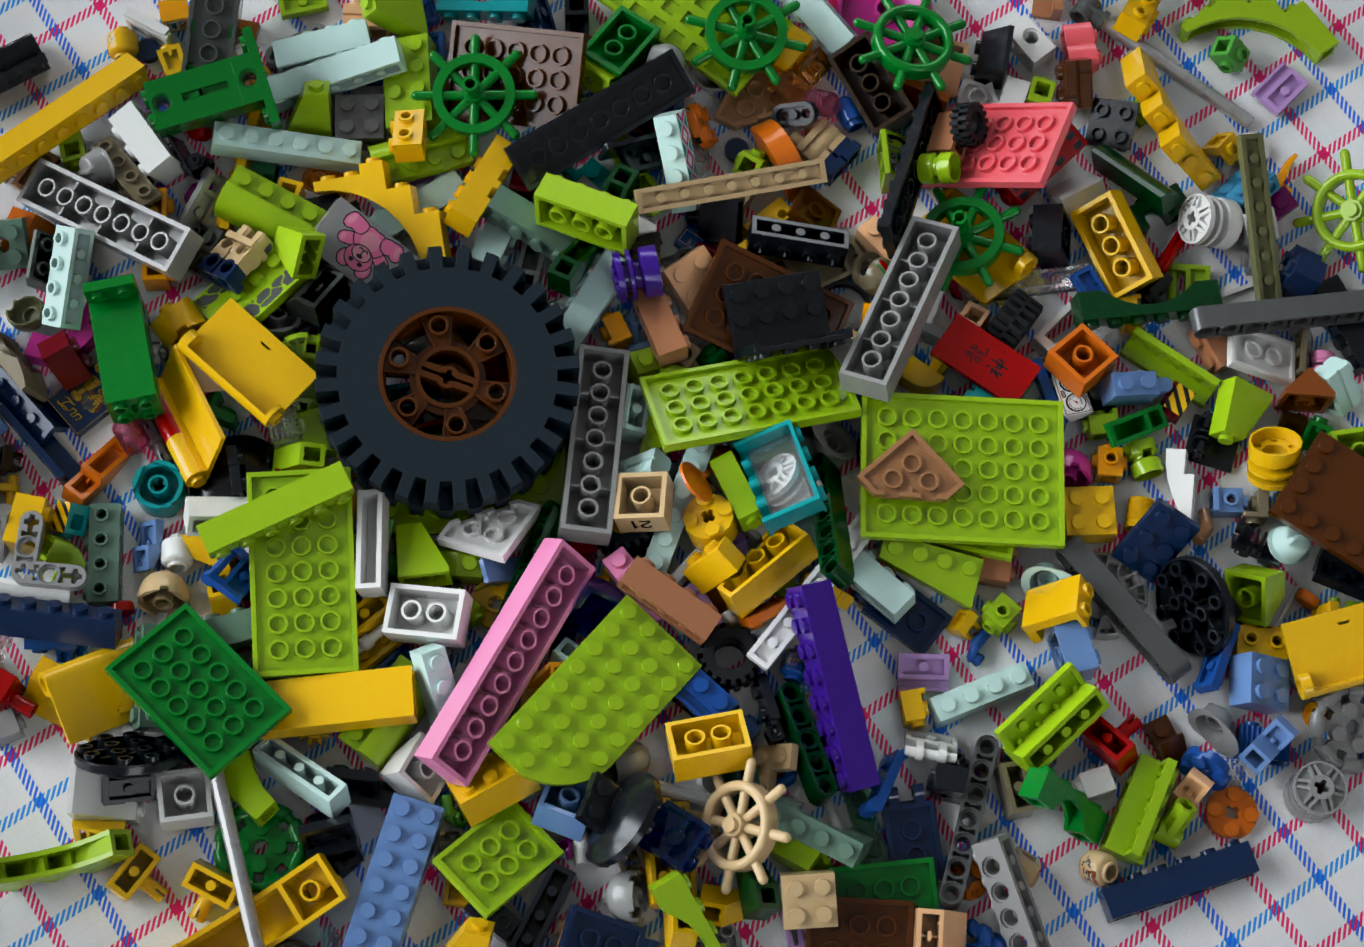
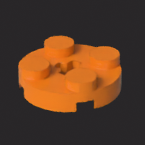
M696 102L685 106V109L689 110L686 113L690 130L694 138L700 137L703 142L698 145L703 151L713 148L719 142V138L708 122L711 120L708 109L706 107L702 108Z
M1237 786L1226 787L1221 791H1216L1206 803V824L1215 835L1221 838L1237 840L1245 837L1254 829L1259 818V812L1254 799ZM1226 807L1234 808L1237 811V819L1225 816L1228 812Z

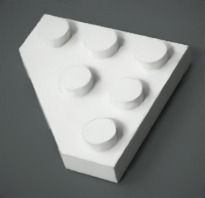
M517 499L508 502L509 506L495 510L494 507L482 510V512L475 513V517L461 521L460 518L451 520L437 537L438 545L505 564L537 520L541 507L538 504Z

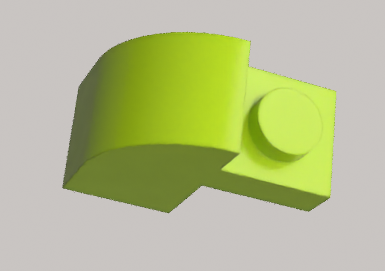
M48 533L41 550L40 559L50 563L78 565L85 570V560L80 550L68 540ZM54 571L51 581H53L56 578V571ZM62 571L63 578H70L74 582V577H68Z

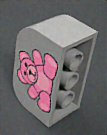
M342 197L334 201L314 229L326 235L320 263L345 274L349 291L351 285L359 277L365 283L371 281L373 278V267L385 261L388 268L392 269L398 266L399 255L410 251ZM413 253L415 260H420V258Z

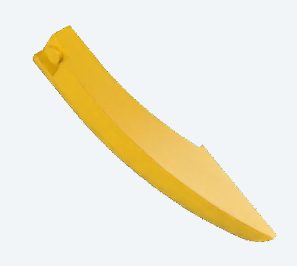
M317 853L254 896L265 947L277 946L349 898L344 881L341 876H337L324 853ZM239 906L171 947H248Z

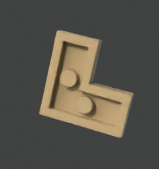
M785 743L753 747V758L757 762L760 785L768 792L776 787L778 772L797 771L799 745Z

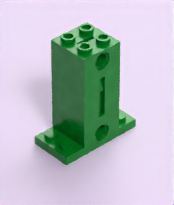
M251 26L241 28L243 36H240L239 40L244 54L143 83L144 90L140 91L146 109H151L152 114L148 115V119L154 133H159L161 138H166L167 134L176 135L213 124L215 121L227 120L258 110H262L266 126L271 125L272 129L277 130L283 129ZM249 79L256 81L251 86L245 85V82ZM164 104H168V105H169V108H168L167 110H165V111H160V110H159V108H160L162 105H164Z
M133 274L83 283V293L89 306L104 402L113 423L128 424L136 419H153L160 414H164L149 329L151 324L150 316Z

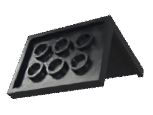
M819 269L721 286L734 360L745 358L746 363L773 357V353L782 352L783 355L797 353V349L807 348V351L822 350L846 344V339L853 337L852 327L830 332Z

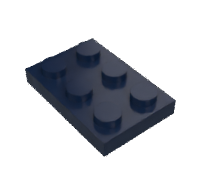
M1159 497L1113 549L1112 557L1134 572L1136 570L1140 576L1153 583L1164 565L1170 560L1175 559L1200 531V525Z

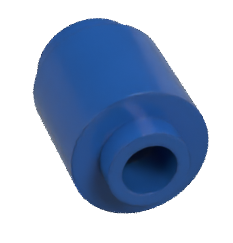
M842 96L834 102L835 105L832 110L843 129L847 130L848 133H853L864 126L863 117L851 97Z

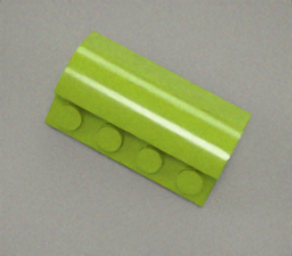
M447 128L436 140L431 141L428 139V133L430 132L428 131L425 161L396 163L394 153L389 152V141L368 146L367 148L369 158L380 157V160L389 162L392 186H394L393 184L410 182L445 173L453 169L456 170L474 165L473 158L469 155L467 136L460 135Z
M238 164L229 181L227 180L223 186L214 208L215 216L238 228L245 224L252 228L255 233L258 230L264 232L273 243L278 225L303 226L314 230L326 213V210L240 164Z
M400 654L391 667L412 665L413 667V664ZM417 677L418 723L342 731L338 736L340 741L359 753L362 760L379 772H382L390 756L405 744L427 714Z
M1066 662L1012 713L994 733L1003 744L1002 749L1019 767L1028 772L1029 767L1041 768L1042 766H1048L1110 705L1097 687L1086 683L1075 666L1070 662Z
M1143 753L1138 755L1139 759L1130 768L1098 849L1111 854L1116 860L1138 866L1143 865L1180 772V770L1176 769L1178 761L1168 757L1160 762Z

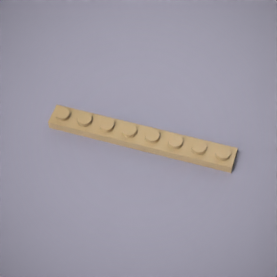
M824 158L635 189L633 192L635 203L638 204V214L826 183L828 180Z

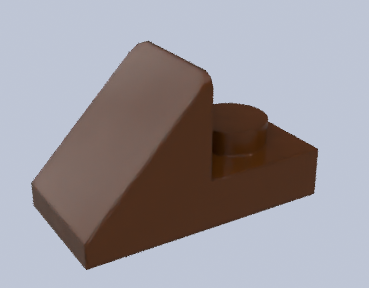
M1166 714L1144 724L1142 729L1160 762L1169 757L1178 761L1176 766L1178 768L1181 764V758L1187 750L1183 733L1177 735Z

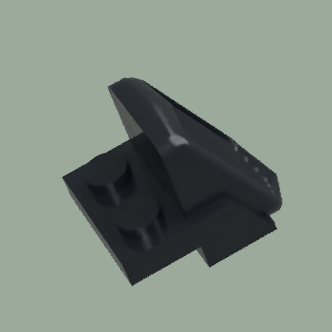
M346 807L338 816L333 818L328 817L322 812L309 815L307 817V824L297 826L298 836L306 851V859H310L317 853H324L337 876H341L342 879L360 865V862L365 861L361 840L354 826L353 816L349 807Z

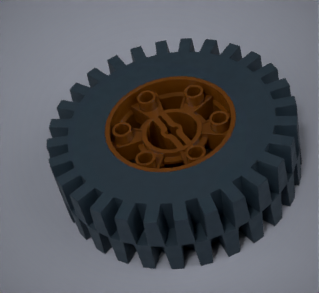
M441 246L428 247L427 257L420 260H415L413 252L408 251L399 255L398 266L392 269L388 268L385 261L373 267V278L368 283H365L359 277L351 285L350 299L347 302L339 299L333 307V322L331 325L324 324L320 334L321 350L316 351L314 362L316 371L314 386L321 423L324 426L327 441L331 449H335L343 467L351 468V472L357 476L360 486L365 490L376 489L380 492H385V497L389 500L390 506L396 507L397 503L400 502L408 505L411 514L423 516L425 509L437 511L439 518H453L454 511L467 510L468 516H475L474 514L482 512L483 507L494 503L496 508L508 504L511 495L517 491L524 495L533 487L535 478L539 474L543 476L547 474L552 468L556 454L562 452L574 419L575 412H573V406L577 407L580 384H578L580 371L579 355L574 354L575 338L571 328L565 329L563 325L564 313L557 302L551 306L547 302V290L538 280L532 286L525 282V270L513 264L510 270L506 271L500 268L499 256L488 252L483 262L472 259L471 248L458 246L456 257H443ZM452 331L466 333L476 337V339L468 347L462 343L451 341ZM423 335L426 336L429 342V346L424 348L417 356L404 348L410 342ZM482 341L485 342L487 345L491 347V349H483L480 346V343ZM398 354L406 358V361L402 364H395L393 360ZM501 359L507 371L508 382L487 381L484 366ZM438 364H458L465 368L471 376L458 372L452 366H440ZM387 377L409 379L412 393L390 402L386 388ZM424 389L437 393L442 399H455L457 402L441 403L435 401L426 394ZM493 389H499L503 392V396L499 399H493L490 397L489 392ZM478 403L496 416L483 427L473 431L466 413ZM405 404H412L415 407V410L410 414H405L400 409ZM426 412L436 418L444 419L442 436L427 434L415 428ZM453 421H459L464 427L460 431H453L449 425Z

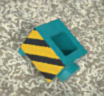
M54 499L56 509L51 530L58 531L57 536L72 539L73 535L84 537L90 507Z

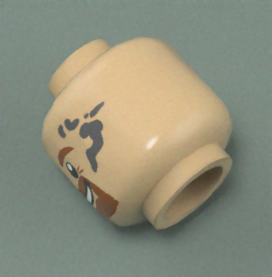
M1091 849L1079 861V874L1085 882L1105 887L1118 876L1119 871L1116 859L1109 853Z

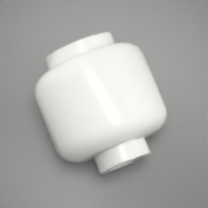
M179 533L170 535L161 543V564L174 573H183L194 563V559L182 537L183 534Z

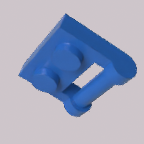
M241 547L231 550L229 556L219 559L210 570H206L201 575L202 582L207 586H213L238 605L250 591L249 553ZM233 558L240 560L225 579L219 576Z

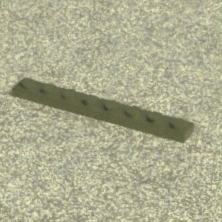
M1263 133L1238 135L1236 140L1244 208L1247 216V233L1255 300L1282 298Z

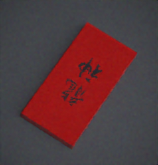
M959 313L930 352L932 357L996 398L1021 399L1042 368Z

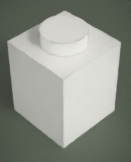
M1108 764L1079 773L1074 779L1075 783H1073L1074 789L1085 793L1089 801L1113 794L1117 789Z

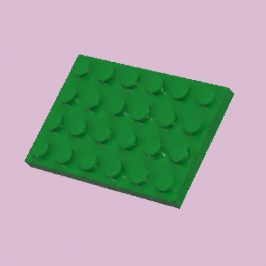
M187 603L183 604L104 668L105 673L210 781L292 713V708Z

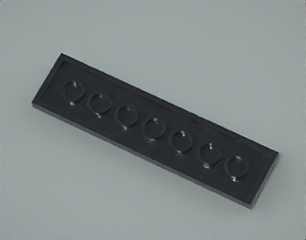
M669 49L506 146L503 150L529 192L539 186L546 172L553 175L560 174L600 150L607 142L620 138L695 93L696 90L673 49Z
M926 81L923 91L919 92V103L917 109L913 111V122L907 129L906 143L901 147V158L895 166L894 180L890 181L889 195L883 203L882 217L878 218L877 231L881 233L883 249H886L889 259L893 258L912 218L922 187L917 175L918 157L922 153H927V144L929 143L938 113L943 112L937 88L932 81Z

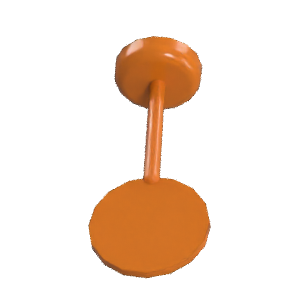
M718 445L713 459L732 449L725 445ZM732 450V452H733V454H734V456H735V458H736V460H737V462H738V459H737V457H736V454H735V452ZM690 462L681 463L679 467L680 475L691 493L703 502L711 500L712 489L706 479L713 473L711 466L702 473Z

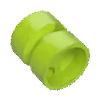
M955 151L941 152L938 156L935 152L920 154L917 161V175L920 183L923 185H934L939 182L941 184L958 183L961 175V162L958 154Z
M1153 437L1140 438L1123 447L1124 455L1127 456V462L1132 463L1129 469L1135 482L1147 481L1164 473L1165 469L1161 458L1156 456L1158 449Z

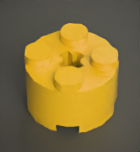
M185 297L174 304L168 302L160 307V314L150 324V327L164 347L169 350L168 345L178 344L185 333L191 329L197 331L207 319L189 297Z
M712 494L711 500L703 502L695 497L685 508L682 518L685 529L693 546L700 551H704V547L714 539L718 541L726 536L731 542L735 540L738 533L737 520L731 504L721 495Z

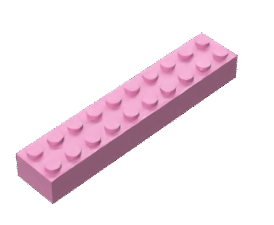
M556 538L543 539L414 755L449 784L469 786L490 750L487 743L506 723L596 570L592 564L566 541Z

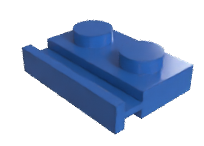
M701 669L674 696L695 717L733 711L738 705V702Z

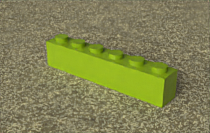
M338 461L197 525L196 528L210 558L222 559L229 556L231 550L237 547H249L259 537H271L277 534L281 527L286 525L291 527L301 523L304 520L303 517L313 514V516L319 515L334 503H337V505L346 503L355 493L341 461Z

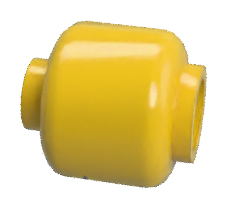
M119 26L107 35V50L110 58L115 61L125 53H129L134 58L137 57L139 41L135 31L130 30L126 26Z

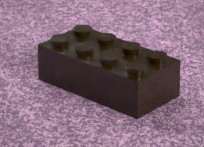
M865 31L827 58L872 134L879 139L880 129L896 132L913 121V111L917 107L904 85L900 91L894 90L893 84L896 75L886 70L878 60L867 64L859 63L860 55L872 51V34Z

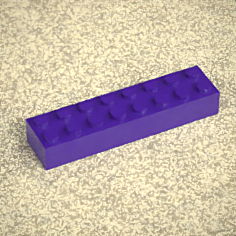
M831 579L787 588L785 601L788 609L792 611L793 620L791 621V626L794 634L798 636L800 644L797 647L798 655L804 661L806 669L804 671V679L806 684L810 686L812 693L810 704L813 711H816L817 714L816 728L819 736H822L824 750L838 785L837 791L855 792L880 785Z

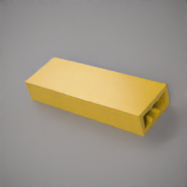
M412 665L265 681L292 708V713L262 737V740L418 723L416 674Z

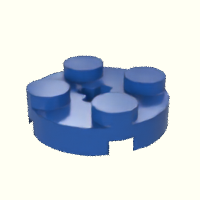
M1199 746L1189 747L1181 758V764L1178 766L1180 772L1186 776L1194 766L1211 779L1214 785L1206 794L1225 789L1232 779V775L1229 776L1228 774L1230 767L1227 762L1212 750L1208 749L1206 752L1199 750Z

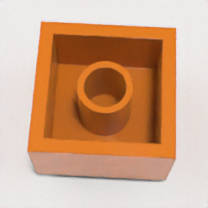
M1082 323L1048 351L1043 366L1079 399L1113 371L1119 355Z

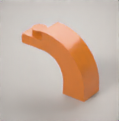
M768 119L749 128L756 148L766 153V157L772 166L802 162L788 134L773 119ZM799 187L783 190L787 201H793Z

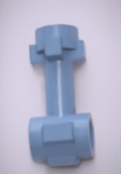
M629 313L623 318L632 334V344H628V350L633 352L649 347L648 341H642L638 327L641 326L637 314Z

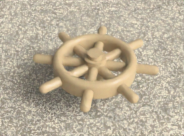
M749 758L746 762L743 781L734 780L725 783L721 774L711 776L716 790L708 799L703 812L690 810L688 813L689 819L701 822L700 835L704 848L693 859L692 864L698 868L710 859L716 866L724 869L721 892L725 895L729 894L732 890L735 872L753 870L758 882L761 885L767 884L768 876L762 863L772 852L776 841L783 843L791 841V835L788 832L778 830L779 820L775 801L786 792V786L779 784L768 792L761 785L754 783L757 765L754 758ZM737 794H740L738 806L736 808L732 798ZM751 796L756 804L747 811ZM724 807L728 814L726 817L721 816ZM759 815H760V822L756 820V818H757ZM718 827H722L724 830L720 836L718 835ZM754 837H758L755 845L753 846L751 839ZM730 841V846L727 855L722 847H724ZM740 845H742L746 856L738 859Z

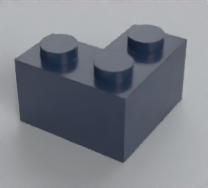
M1298 244L1290 252L1286 251L1280 261V264L1283 266L1279 271L1282 298L1311 295L1322 284L1328 265L1321 262L1323 256Z

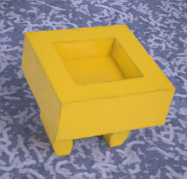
M958 609L945 629L951 635L961 636L965 640H972L973 637L969 635L968 631L970 628L974 630L980 629V625L975 622L979 616L973 610Z

